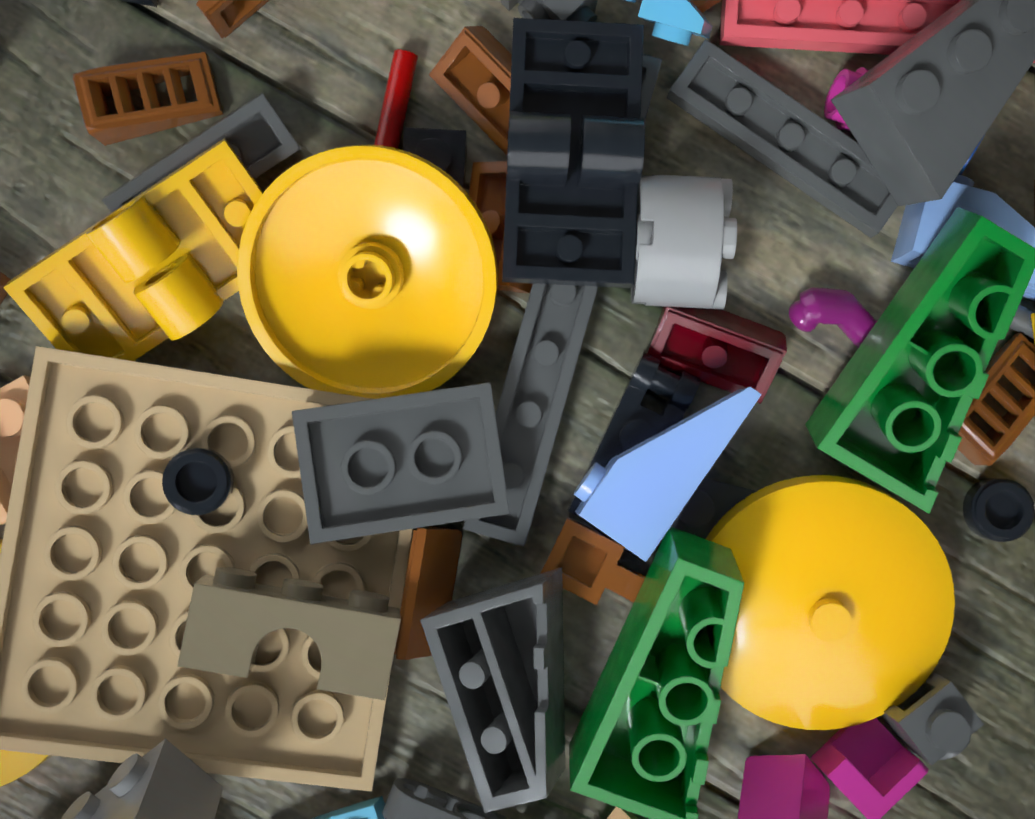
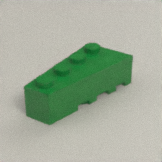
M957 207L806 422L805 426L816 447L930 514L939 493L935 487L946 461L952 463L962 437L958 433L973 398L979 400L989 377V374L985 371L998 340L1005 339L1034 272L1035 248L985 217Z
M672 526L666 532L569 743L570 791L649 819H698L697 803L701 785H705L709 764L707 752L713 724H717L721 704L719 694L724 667L728 666L744 587L743 578L730 548Z

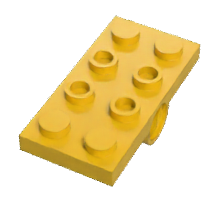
M224 138L8 281L3 288L56 349L135 361L166 339L177 340L200 327L218 312L223 305V301L239 291L237 261L241 236L246 221L263 191Z

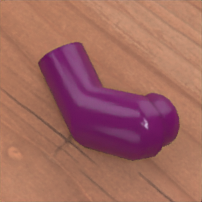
M820 287L806 289L800 293V299L790 305L788 312L792 323L804 332H811L820 323L837 325L857 348L860 347L877 322L852 293L841 289Z

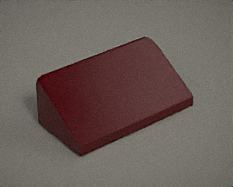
M663 307L647 354L661 360L659 366L679 374L685 371L701 379L703 383L730 393L752 387L762 394L757 403L761 404L787 352V345L784 333L722 309Z

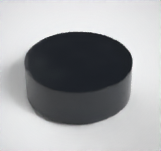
M193 448L180 452L169 461L162 477V487L168 502L178 511L189 515H204L220 508L230 497L234 486V475L228 461L218 452L207 448Z
M988 478L981 480L968 490L963 501V516L967 526L977 536L987 540L998 542L1016 540L1029 530L1034 520L1035 507L1030 493L1020 483L1010 479Z

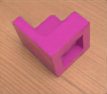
M877 718L855 726L839 729L810 757L867 819H880L929 771L927 766L918 757L904 748Z
M806 754L749 756L745 760L738 819H828L830 785Z

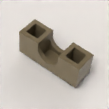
M217 567L214 576L205 574L194 583L178 667L248 678L255 665L260 640L275 630L291 628L309 635L319 648L321 670L317 685L318 690L385 700L401 621L400 609L388 606L389 597L360 590L350 591L349 599L322 595L323 585L299 579H284L282 588L255 583L256 573L230 567Z

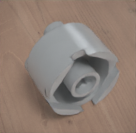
M641 175L637 194L634 285L631 287L632 304L724 309L727 298V272L720 270L722 259L734 258L737 244V219L729 218L733 196L732 179L700 176Z

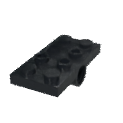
M513 18L502 282L631 288L634 285L637 194L643 170L645 151L644 119L640 118L644 25Z

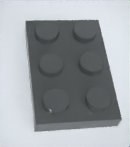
M491 382L292 411L310 544L510 514Z

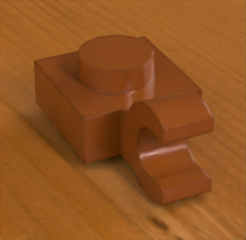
M567 518L541 573L562 567L563 588L595 605L598 604L605 588L634 603L646 577L618 563L625 549L624 546L571 518Z

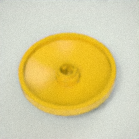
M352 145L320 152L303 159L277 177L263 192L254 205L241 236L238 250L237 278L241 304L253 334L269 357L286 374L309 389L378 399L432 391L453 377L468 362L481 343L493 314L498 289V266L492 236L485 219L468 193L450 175L428 160L404 150L380 145Z
M832 475L802 476L779 481L752 493L737 503L718 521L706 538V540L732 550L744 581L728 666L724 667L721 688L743 708L761 718L776 724L805 730L841 729L873 720L885 714L884 711L893 705H900L915 693L928 679L945 651L951 634L955 609L954 584L948 561L938 540L927 525L898 499L880 488L855 479Z

